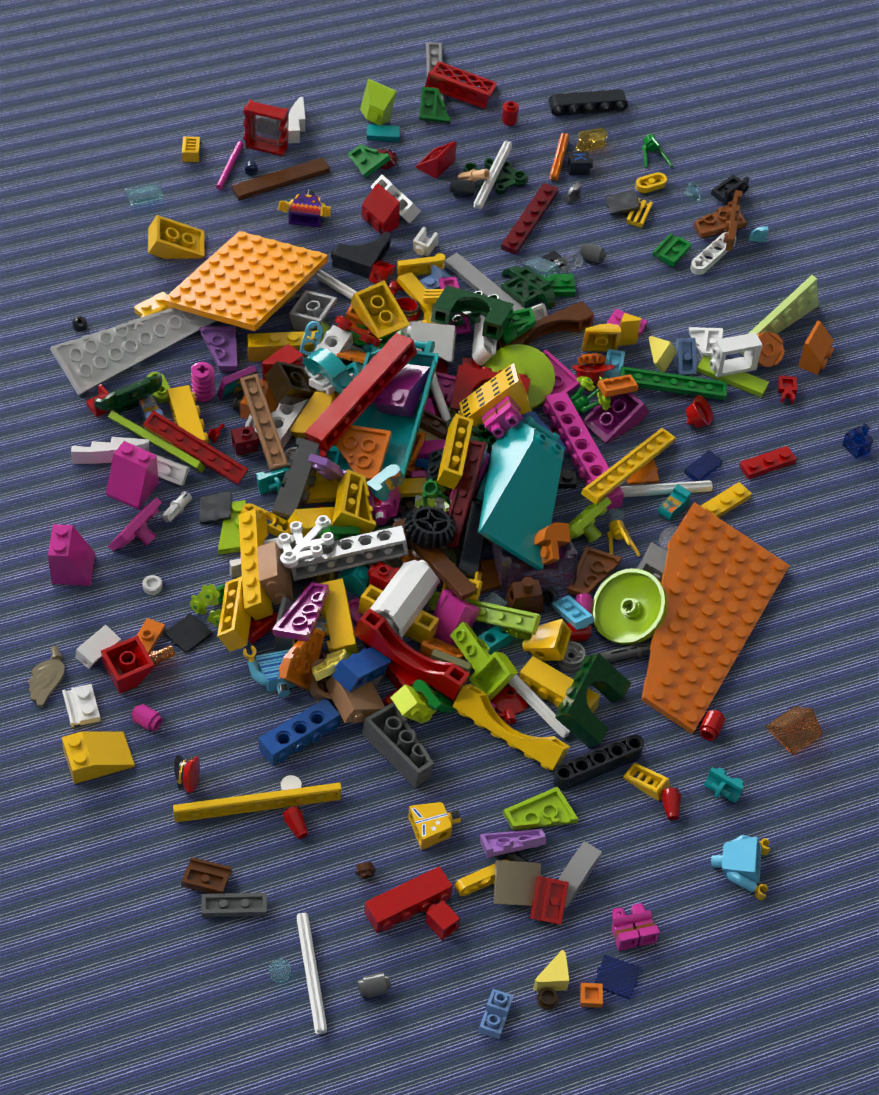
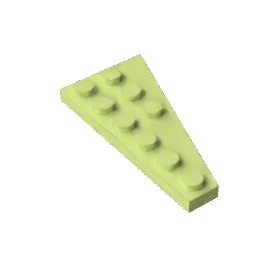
M811 275L748 334L755 332L756 334L762 332L778 334L818 307L817 278Z

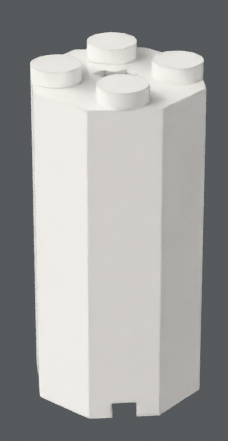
M413 560L403 563L370 609L386 618L394 632L402 638L436 591L439 579L424 560Z

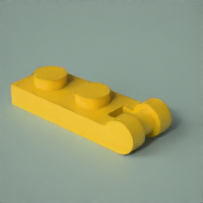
M438 253L433 257L397 261V276L412 272L415 276L431 274L432 265L444 269L445 255Z

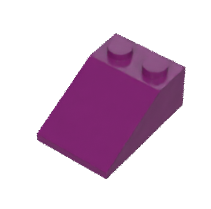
M407 364L372 402L380 413L413 417L431 368Z
M631 392L609 396L611 403L608 410H604L602 405H598L582 420L606 444L637 426L649 414L645 404Z

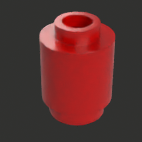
M508 101L503 104L502 121L507 126L515 125L518 120L519 105L517 103Z
M567 623L571 630L569 641H588V637H591L590 625L584 629L577 630L570 623Z
M711 710L707 712L700 726L702 738L713 741L719 736L726 721L720 711Z

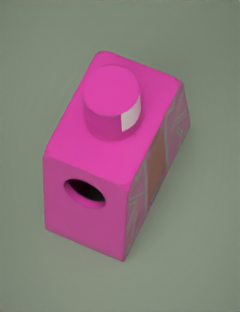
M398 486L387 494L389 498L382 502L372 494L368 487L370 495L368 497L369 505L373 509L371 512L372 518L376 524L384 525L387 522V518L397 515L401 492Z

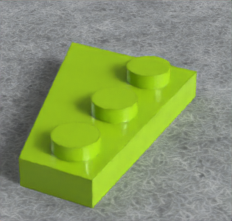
M558 786L503 810V815L512 830L578 823V817Z

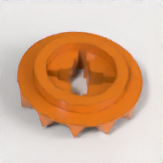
M597 353L583 354L581 357H578V363L582 365H598L606 362V357Z

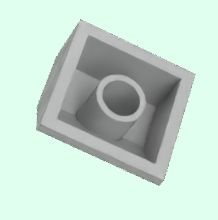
M305 290L289 313L293 329L305 331L307 324L311 321H317L321 324L336 303L337 297Z

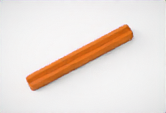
M562 133L550 172L551 181H557L569 141L568 133Z

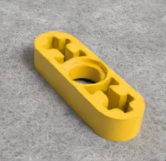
M248 503L242 507L240 514L256 509L265 519L270 520L271 524H267L268 533L277 537L282 533L292 534L286 519L254 504Z
M495 864L459 879L454 885L458 894L466 896L494 884Z

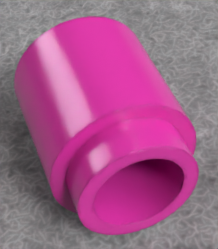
M145 704L137 705L131 714L133 716L132 721L148 731H157L163 722V717L160 716V713Z

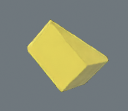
M650 336L648 338L654 364L660 372H665L677 354V350L671 342Z
M561 950L534 981V991L540 992L545 988H551L555 991H567L569 975L566 952Z

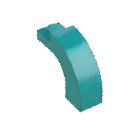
M319 348L302 362L313 376L318 373L325 376L339 394L353 380L346 371L347 367L335 354L325 348Z

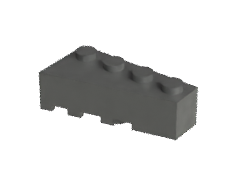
M299 437L296 441L297 452H292L290 458V471L286 470L283 485L285 487H280L272 510L273 514L286 520L290 518L295 509H303V504L308 502L310 496L309 489L314 487L316 482L315 474L318 471L313 468L308 459L311 453L320 456L319 443Z
M394 702L365 718L362 735L414 788L431 778L434 763L422 743H419L415 731L409 727L407 718L402 716Z

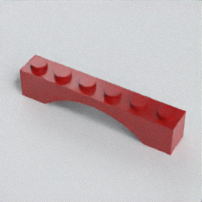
M369 608L358 621L353 635L450 699L454 700L465 685L470 673L454 663L433 660L418 653L394 632L386 618Z

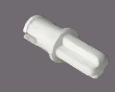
M183 491L176 500L170 503V507L162 515L165 522H171L178 514L184 511V507L192 500V496L189 493L185 497L187 492Z

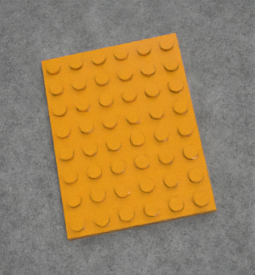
M239 231L163 299V303L167 307L256 331L329 261L328 255L319 251H312L304 247H297L289 243H282L274 239H267L259 235Z

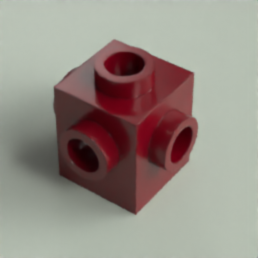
M253 425L231 430V441L236 456L258 451L260 440Z

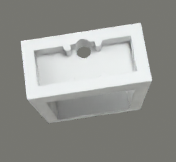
M756 332L716 340L712 350L713 355L712 360H710V368L717 377L757 369L762 343ZM745 351L744 357L725 360L728 354Z

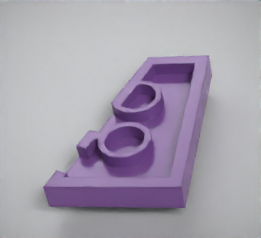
M312 453L309 456L308 461L313 465V468L318 470L317 473L323 475L322 478L328 481H333V479L340 481L346 471L340 469V466L328 458Z

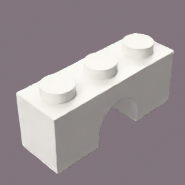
M383 175L372 184V189L376 184H380L400 202L399 214L409 224L421 212Z

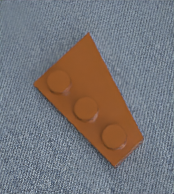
M735 190L731 208H727L726 212L728 220H726L724 230L727 233L724 234L723 243H726V251H732L736 237L737 219L740 210L739 203L742 197V191Z
M733 200L728 202V205L725 207L717 208V211L713 214H707L694 222L693 227L700 238L727 232L724 230L726 220H728L726 212L727 208H731ZM739 211L737 229L744 228L747 224Z

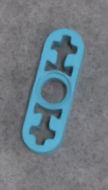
M311 321L307 324L299 350L300 353L309 356L315 352L323 332L319 322ZM314 326H317L319 332L314 333L316 341L311 339L312 332L309 330ZM308 342L314 344V349L311 352H307L304 349V345Z

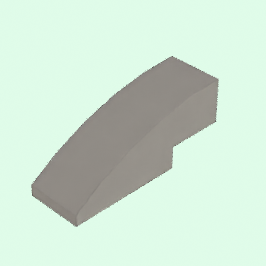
M585 841L578 848L558 879L569 882L565 910L587 882L590 873L601 858L602 851Z

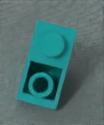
M365 565L344 569L341 571L338 579L343 578L345 588L350 593L361 596L370 585L369 569Z

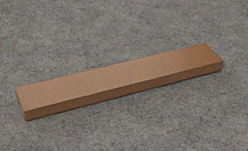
M258 374L240 378V384L270 472L285 467L289 468Z

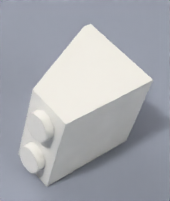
M412 322L411 326H408V338L422 342L434 341L435 348L432 353H438V359L453 365L456 339L455 325Z

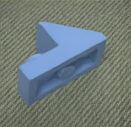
M432 265L431 275L419 281L426 289H440L439 278L451 276L444 269Z
M696 338L676 339L677 356L674 359L678 374H697Z

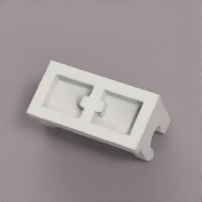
M104 625L76 649L75 658L90 669L102 657L101 650L120 643L121 638L108 626Z

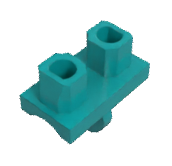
M285 467L267 474L263 471L257 473L258 492L260 495L274 490L278 493L280 487H285L283 485L286 470L290 471V469Z
M712 767L704 786L715 792V798L718 799L720 796H723L736 804L744 789V781L739 778L732 779L728 777L726 771L722 768L715 769Z

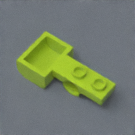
M462 622L450 634L475 670L469 677L470 681L475 687L485 692L491 701L517 675L516 668L504 653L495 651L490 656L488 653L490 651L489 646L476 636L468 623Z

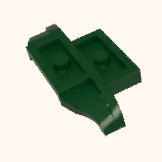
M513 266L502 271V276L504 277L509 274L511 280L501 284V289L520 305L526 307L536 301L541 302L544 300L547 309L555 307V295L550 286L551 283L527 266L524 268Z
M159 372L157 376L146 377L124 388L112 391L103 399L96 398L94 399L95 406L104 411L113 410L117 414L139 406L138 400L147 398L148 395L160 390L162 387V374Z

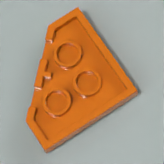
M351 425L335 443V446L353 472L364 475L366 482H368L382 471L392 433L388 430Z
M314 628L309 641L298 640L283 657L279 667V678L304 690H309V684L312 680V664L320 657L325 632Z

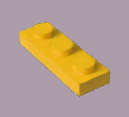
M738 482L702 504L701 507L720 518L750 499L752 493Z

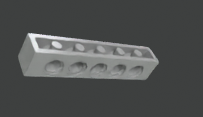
M402 525L336 540L331 545H322L323 554L321 556L300 559L298 565L291 568L294 581L409 555Z

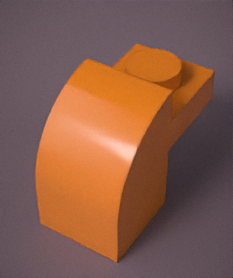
M553 523L537 532L534 538V545L541 546L542 564L549 565L559 560L558 547L560 548L570 543L569 524Z

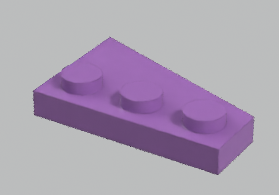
M236 326L200 327V333L218 370L237 371Z
M542 829L480 834V843L486 857L489 858L545 845L546 836Z

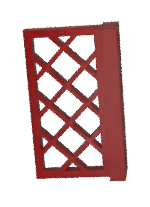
M438 61L432 71H429L425 87L438 88L440 93L485 109L488 100L497 87V82Z

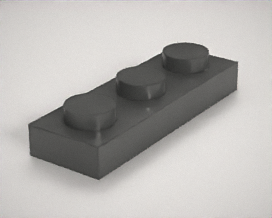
M267 893L202 894V917L267 916Z

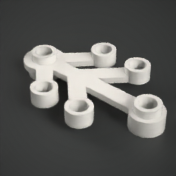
M319 516L315 522L316 526L304 538L301 533V523L298 521L292 522L290 529L291 533L294 534L297 544L293 550L290 546V534L282 533L279 535V542L284 550V553L280 556V562L284 567L293 568L298 565L300 559L319 557L323 554L322 545L334 543V536L330 532L324 533L320 539L313 540L320 532L332 526L331 520L327 516Z

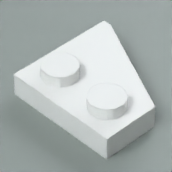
M689 327V335L691 338H696V347L702 358L703 356L712 358V350L716 340L723 339V328Z

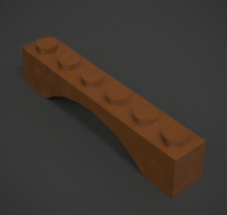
M583 301L572 304L565 309L558 310L549 316L537 320L534 327L509 344L505 345L503 336H501L497 340L496 351L514 344L529 345L537 338L550 333L581 332L593 326L594 313Z

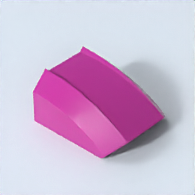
M444 589L433 612V616L439 618L434 636L455 646L456 643L450 634L462 622H466L472 627L481 609L466 600L461 601L451 589Z

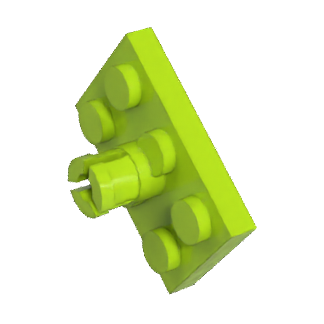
M608 497L603 498L596 505L593 503L587 506L569 523L570 540L584 534L591 543L601 536L602 533L594 524L596 522L595 517H600L607 512L608 509L606 507L612 503Z

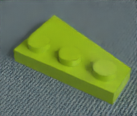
M245 500L232 502L231 519L223 521L218 555L240 551L239 515L242 507L246 504Z

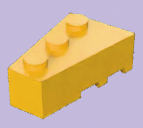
M347 470L339 481L332 526L359 527L360 535L370 533L376 527V522L371 514L373 509L369 505L368 497L370 495L364 475Z

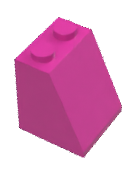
M123 441L113 454L106 495L139 510L159 484L157 455Z
M53 524L48 552L52 584L91 586L95 561L94 550L73 525Z

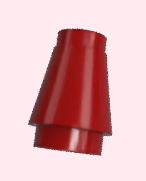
M677 788L664 789L661 799L667 819L677 820L680 814L681 793H679Z
M294 806L283 813V821L297 839H302L309 834L302 810Z

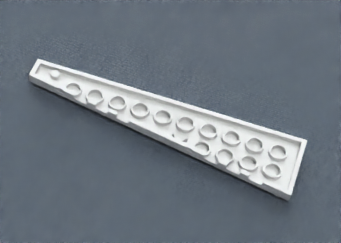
M169 308L107 330L104 329L91 335L82 336L79 339L51 346L50 350L79 396L200 330V327L209 326L216 322V320Z

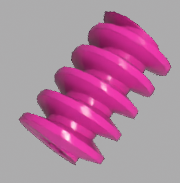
M198 362L191 367L192 392H195L196 401L208 402L215 396L214 368L206 362Z

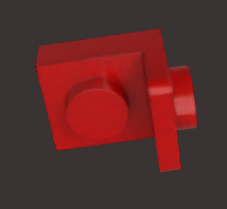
M379 260L372 265L369 281L375 284L384 280L386 282L387 277L395 271V265Z

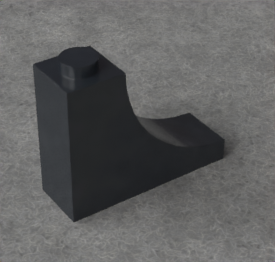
M384 232L377 240L364 245H345L339 243L337 248L333 249L331 253L332 267L369 279L372 265L382 260L391 246V233Z

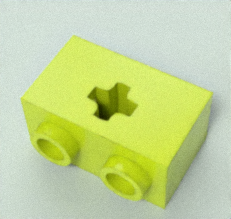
M406 684L390 697L402 716L422 724L429 721L437 711L428 706L426 703L427 698L422 692H417L413 687Z

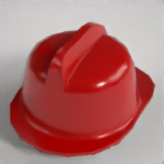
M611 364L572 366V369L576 370V377H588L593 381L592 385L594 386L598 384L600 376L603 378L605 371L615 368Z
M696 396L693 403L686 408L687 425L692 424L694 427L700 428L711 424L713 412L709 403L702 396Z

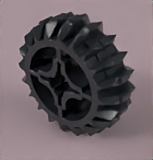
M420 505L419 508L414 507L405 518L404 533H406L408 539H411V543H417V547L424 546L425 549L429 547L432 550L435 547L441 549L442 546L447 547L453 541L456 534L454 516H450L449 511L444 512L443 508H436V505L434 507L429 505L426 507Z

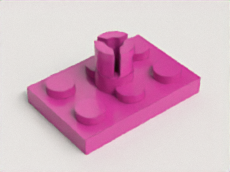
M156 497L135 516L107 547L112 551L118 547L122 549L135 537L139 538L147 546L157 536L148 528V521L160 511L158 507L162 502Z

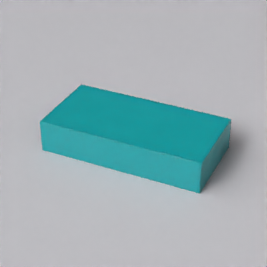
M367 124V140L399 142L400 126Z

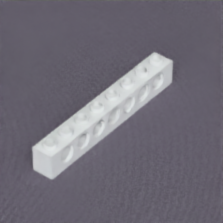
M333 325L329 331H326L323 341L316 346L315 351L319 348H325L337 356V353L351 348L353 344L352 333ZM305 366L304 369H305L307 375L309 376V378H312L313 375L309 372V370H308V369L306 368V366ZM311 398L292 406L279 403L276 411L271 413L283 449L292 437L291 427Z

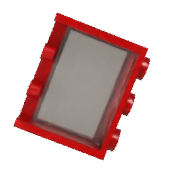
M250 99L243 109V115H245L243 127L245 128L243 136L245 147L283 157L288 148L289 108L270 106L254 102Z

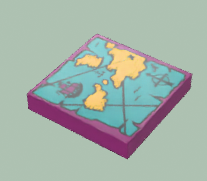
M252 365L222 378L217 394L218 398L223 400L243 391L240 378L256 374L255 366Z

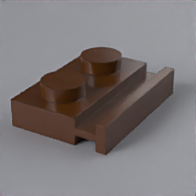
M191 857L181 881V887L210 894H224L232 873V867Z

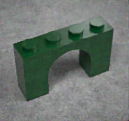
M447 285L433 305L431 321L449 325L456 314L475 312L485 317L482 336L499 340L512 319L514 304Z
M599 653L591 656L588 655L582 660V666L575 674L574 682L567 689L566 697L559 704L558 712L555 716L563 726L588 748L601 744L609 729L591 712L586 697L588 687L596 688L612 703L623 699L631 685V682Z

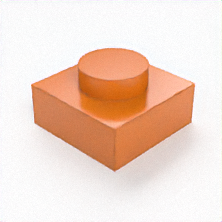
M581 983L580 1007L602 1008L603 984Z

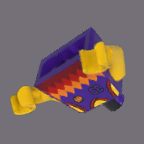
M311 190L306 191L305 194H296L295 198L289 202L279 201L278 211L282 210L289 213V224L321 228V217H331V207L322 203L321 197L316 196Z

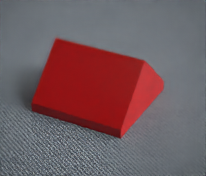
M453 141L434 148L416 165V168L437 179L455 162L457 143Z

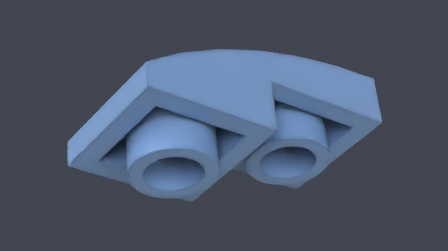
M492 989L478 1033L500 1039L514 995Z

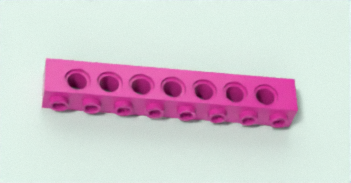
M566 391L545 396L543 411L550 418L551 426L555 427L557 434L560 436L559 439L562 440L567 448L565 451L571 456L572 464L576 465L580 478H583L587 486L607 471L609 467ZM620 486L606 496L612 502L606 507L608 510L622 506L624 493Z

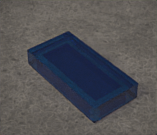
M709 450L685 469L684 474L693 481H702L719 468L723 460Z

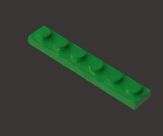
M623 366L620 369V376L631 374L638 388L691 396L700 395L705 398L725 400L727 397V382Z

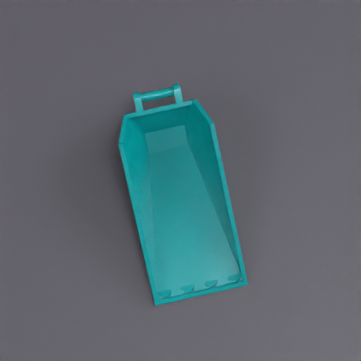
M414 341L416 348L425 350L424 352L417 351V354L407 363L431 368L413 417L380 413L371 403L352 424L391 431L392 436L382 470L389 465L396 464L399 466L404 477L438 362L439 354L432 353L435 348L434 341ZM381 349L372 353L367 352L362 370ZM338 450L334 463L344 471H353Z
M528 416L524 423L520 422L515 427H511L492 445L478 533L538 571H541L544 566L540 555L541 546L534 545V538L538 531L551 525L564 448L557 443L560 437L558 434L548 431L536 423L535 419Z

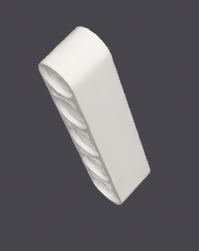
M480 314L481 321L476 323L474 328L472 358L477 364L483 366L495 355L497 340L482 336L485 317Z

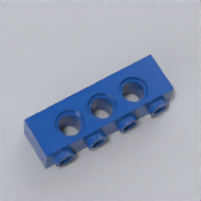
M325 698L259 737V750L272 766L282 763L290 755L302 751L305 746L312 742H317L328 732H334L340 726V714Z

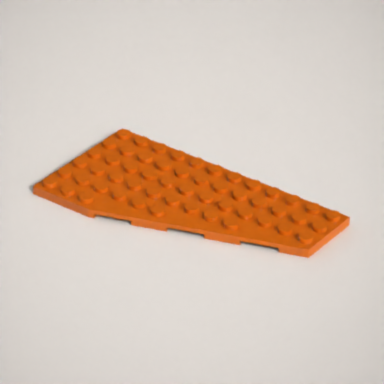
M695 502L667 544L668 551L661 584L667 594V613L661 626L655 629L652 635L647 676L644 681L641 701L691 734L697 728L790 566Z

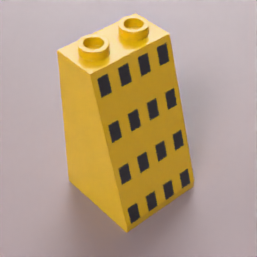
M511 364L459 403L461 409L458 411L459 415L473 419L472 426L477 427L478 424H484L482 416L493 407L496 408V405L508 395L520 406L521 411L519 413L521 415L532 411L527 392L515 365Z

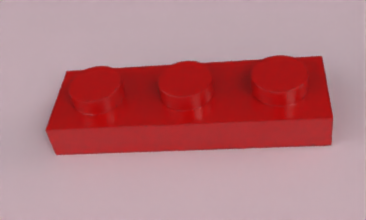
M785 446L741 461L739 467L747 479H751L795 464L797 458L790 448Z

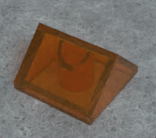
M795 706L766 725V728L792 755L823 734L813 708Z

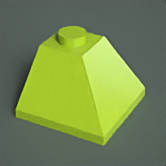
M368 79L360 108L364 117L378 125L389 122L397 91Z

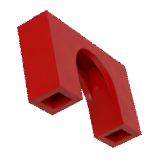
M468 363L459 365L450 409L461 410L459 403L472 394L479 385L488 382L503 370L494 372L489 367L478 369ZM519 374L528 395L531 379L525 374Z

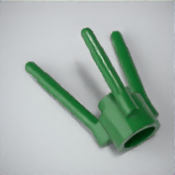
M650 134L644 137V145L641 147L643 149L645 168L648 167L647 150L651 152L658 150L669 166L673 167V164L661 149L655 136Z

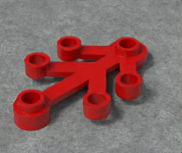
M337 316L335 319L340 329L344 331L352 330L361 335L360 339L368 344L370 342L376 347L380 345L381 341L370 329L364 330L356 326V323L344 316Z

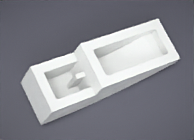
M299 97L289 113L288 143H300V132H305L303 97Z

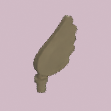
M58 646L50 648L52 653L51 659L32 669V677L28 681L30 686L29 692L31 693L30 698L40 708L44 707L52 692L65 676V666L61 662L63 656L59 652Z

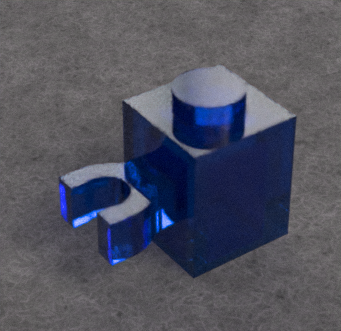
M866 423L862 424V428L858 426L846 432L842 443L856 459L866 456L872 449L874 440L867 434L870 427Z

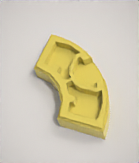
M345 648L327 654L323 662L312 667L311 670L316 681L333 674L336 671L335 666L342 659H348Z

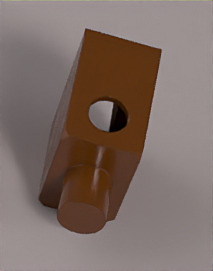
M525 577L522 581L513 582L510 585L504 600L506 607L532 613L545 612L543 595L537 579L533 580L531 577Z

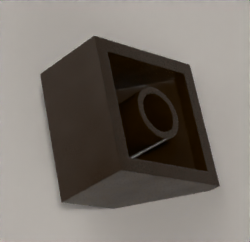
M276 361L264 375L268 386L275 395L276 401L280 404L295 405L311 398L316 391L315 388L309 386L310 378L303 366Z

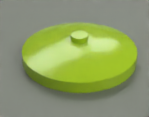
M521 344L509 345L497 350L484 367L492 368V371L499 372V370H504L511 364H514L518 374H525L531 379L528 394L531 410L545 403V396L552 394L555 383L554 368L546 355L534 347Z
M625 569L616 572L600 585L594 596L592 606L594 625L606 639L616 644L633 645L645 641L653 635L655 629L659 628L665 619L668 607L667 594L660 581L647 571Z

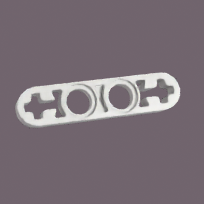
M727 232L722 233L692 260L690 270L693 274H704L728 252L725 250L726 244L723 243L724 234ZM715 247H720L722 250H716ZM705 256H710L713 259H706Z

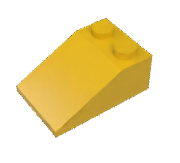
M157 215L148 227V254L164 259H203L204 230Z
M385 280L353 294L351 300L352 307L361 321L378 339L410 326Z
M78 732L62 737L63 751L74 784L135 767L124 732Z

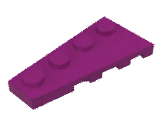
M311 582L272 629L273 635L309 641L330 592L329 586Z

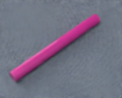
M241 141L237 142L216 185L218 190H222L244 144Z

